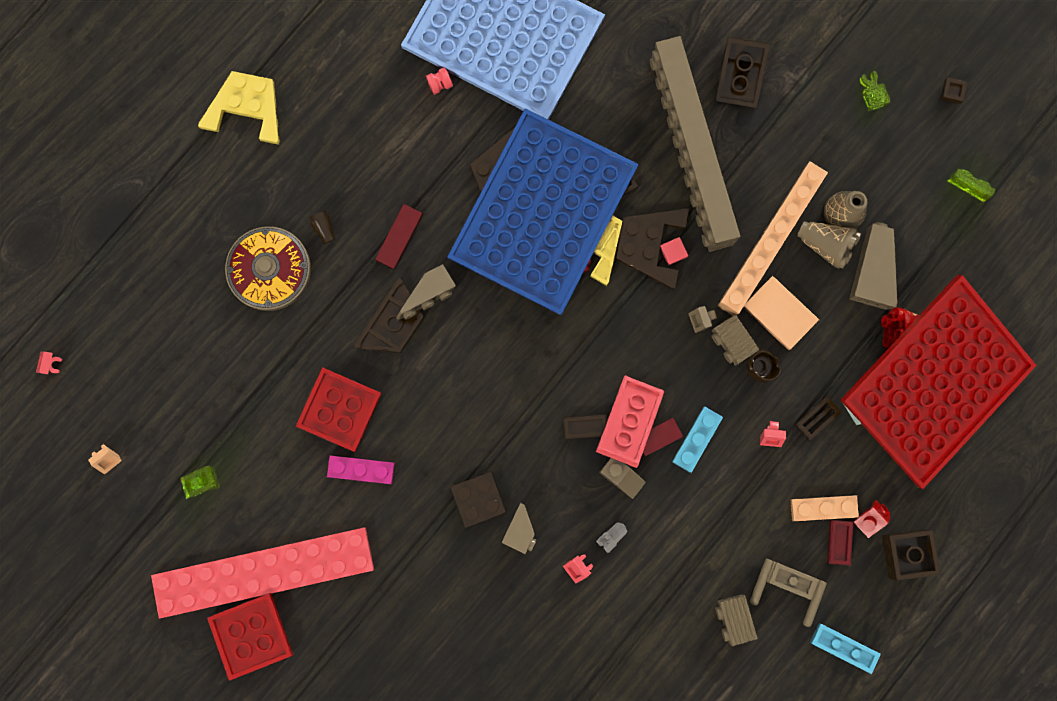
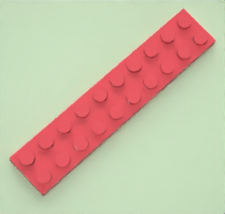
M365 527L154 574L151 577L160 619L373 571L374 565Z

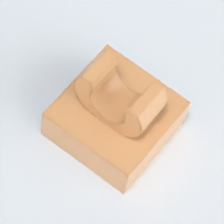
M103 444L101 446L102 449L98 453H92L89 462L91 466L106 474L122 460L118 454Z

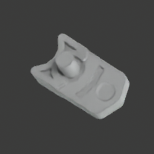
M616 523L607 532H604L596 542L599 546H604L605 551L609 553L627 533L625 525Z

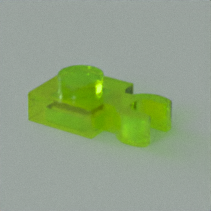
M876 71L870 74L871 81L867 80L865 74L860 77L861 84L866 87L862 94L869 111L888 105L891 102L884 83L877 84L878 74Z

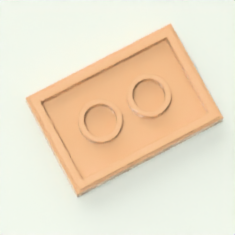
M773 276L743 307L788 350H791L819 320Z

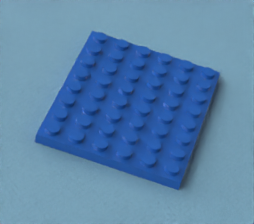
M525 108L447 258L562 315L638 164Z

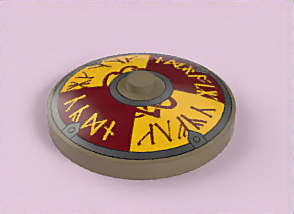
M260 227L245 233L233 244L226 259L225 274L231 291L240 301L257 310L274 311L291 305L304 293L310 280L311 262L306 248L292 233L277 227Z

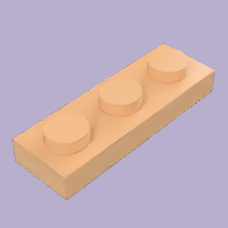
M857 495L790 499L792 521L859 517Z

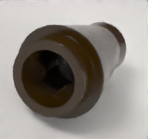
M325 211L310 217L311 226L324 244L335 240L330 216Z

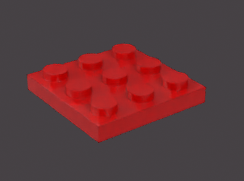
M322 367L296 427L356 452L382 393Z
M270 593L207 618L229 681L293 655L272 594Z

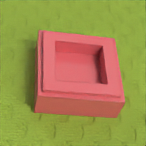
M680 237L660 245L668 266L688 257Z

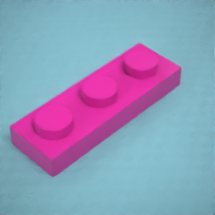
M330 456L327 477L392 484L395 463Z

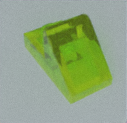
M210 465L180 478L186 499L220 488L215 469Z

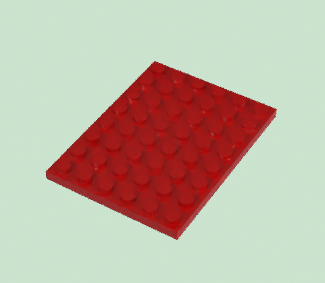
M957 275L841 398V401L919 488L924 489L1037 365L965 277Z

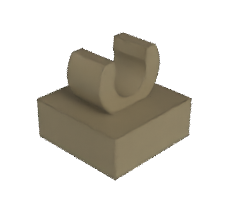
M705 306L688 313L695 333L711 327V321L717 318L715 311L707 312Z

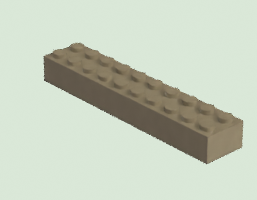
M681 36L656 42L652 51V58H650V66L652 71H656V86L663 95L661 103L663 109H667L669 115L667 123L669 128L673 129L675 135L673 136V144L680 152L678 160L680 167L685 169L686 175H684L686 187L691 189L690 201L692 207H696L698 213L696 221L698 227H702L704 233L702 235L703 245L708 247L709 252L733 246L741 236Z

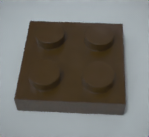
M491 472L451 487L465 528L506 513Z

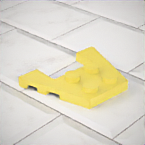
M232 71L199 122V128L219 132L224 112L262 119L260 141L279 145L274 81L268 78Z
M612 216L594 251V254L601 257L590 276L605 286L609 282L622 221L615 216Z

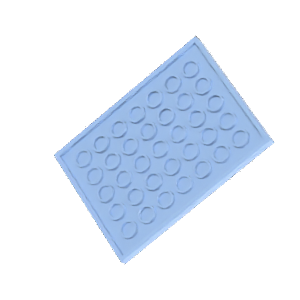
M426 0L403 40L401 47L441 69L445 67L447 72L523 111L526 108L549 120L602 24L605 14L577 0Z

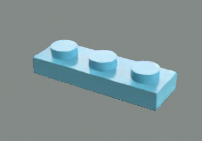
M704 406L672 462L692 473L723 417Z
M818 623L810 641L811 644L872 674L881 655L821 623Z

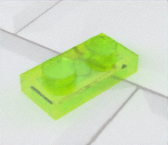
M958 168L947 180L983 202L991 198L995 192V189L990 187L988 182L976 179L969 171Z

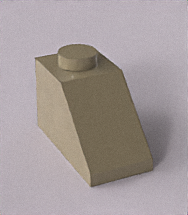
M610 458L599 471L602 476L632 499L646 483L625 463Z
M520 503L502 543L526 554L527 550L532 551L536 539L533 538L535 533L526 507Z

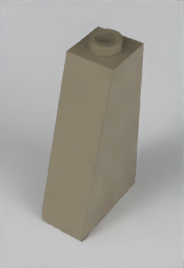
M876 222L867 228L849 300L890 311L897 307L894 229L888 228L887 224Z

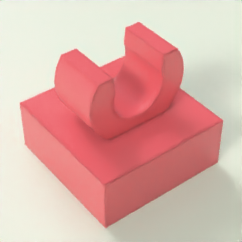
M40 352L36 373H59V370L52 368V362H61L62 359L52 357L53 353Z
M769 422V426L763 430L760 436V445L782 447L786 440V431L779 430V422Z
M585 555L576 556L563 566L575 583L582 581L591 574L589 570L592 569L593 565L590 564L586 567L582 562L586 557Z

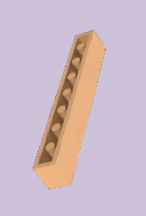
M812 162L805 166L717 306L732 316L740 313L828 172Z

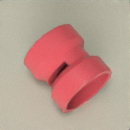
M445 67L439 69L436 74L430 73L426 75L427 82L434 95L440 93L444 88L449 89L453 87Z

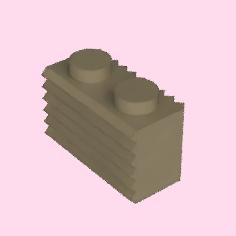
M737 315L732 316L712 330V339L718 346L721 345L726 352L723 354L730 364L733 362L736 366L759 351V348Z
M740 594L717 601L718 607H715L718 619L723 621L724 628L721 631L725 642L728 641L730 645L735 646L758 639L745 595Z

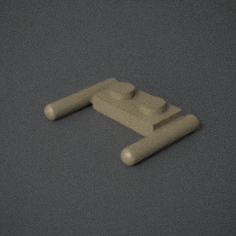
M766 558L750 603L758 605L765 584L768 582L811 600L803 621L804 626L811 627L827 583Z

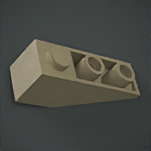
M443 264L423 275L397 315V320L402 318L409 319L416 314L417 310L421 308L426 310L435 304L434 301L438 299L443 301L452 296L451 292L456 285Z

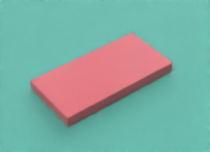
M624 376L596 452L637 468L664 391Z

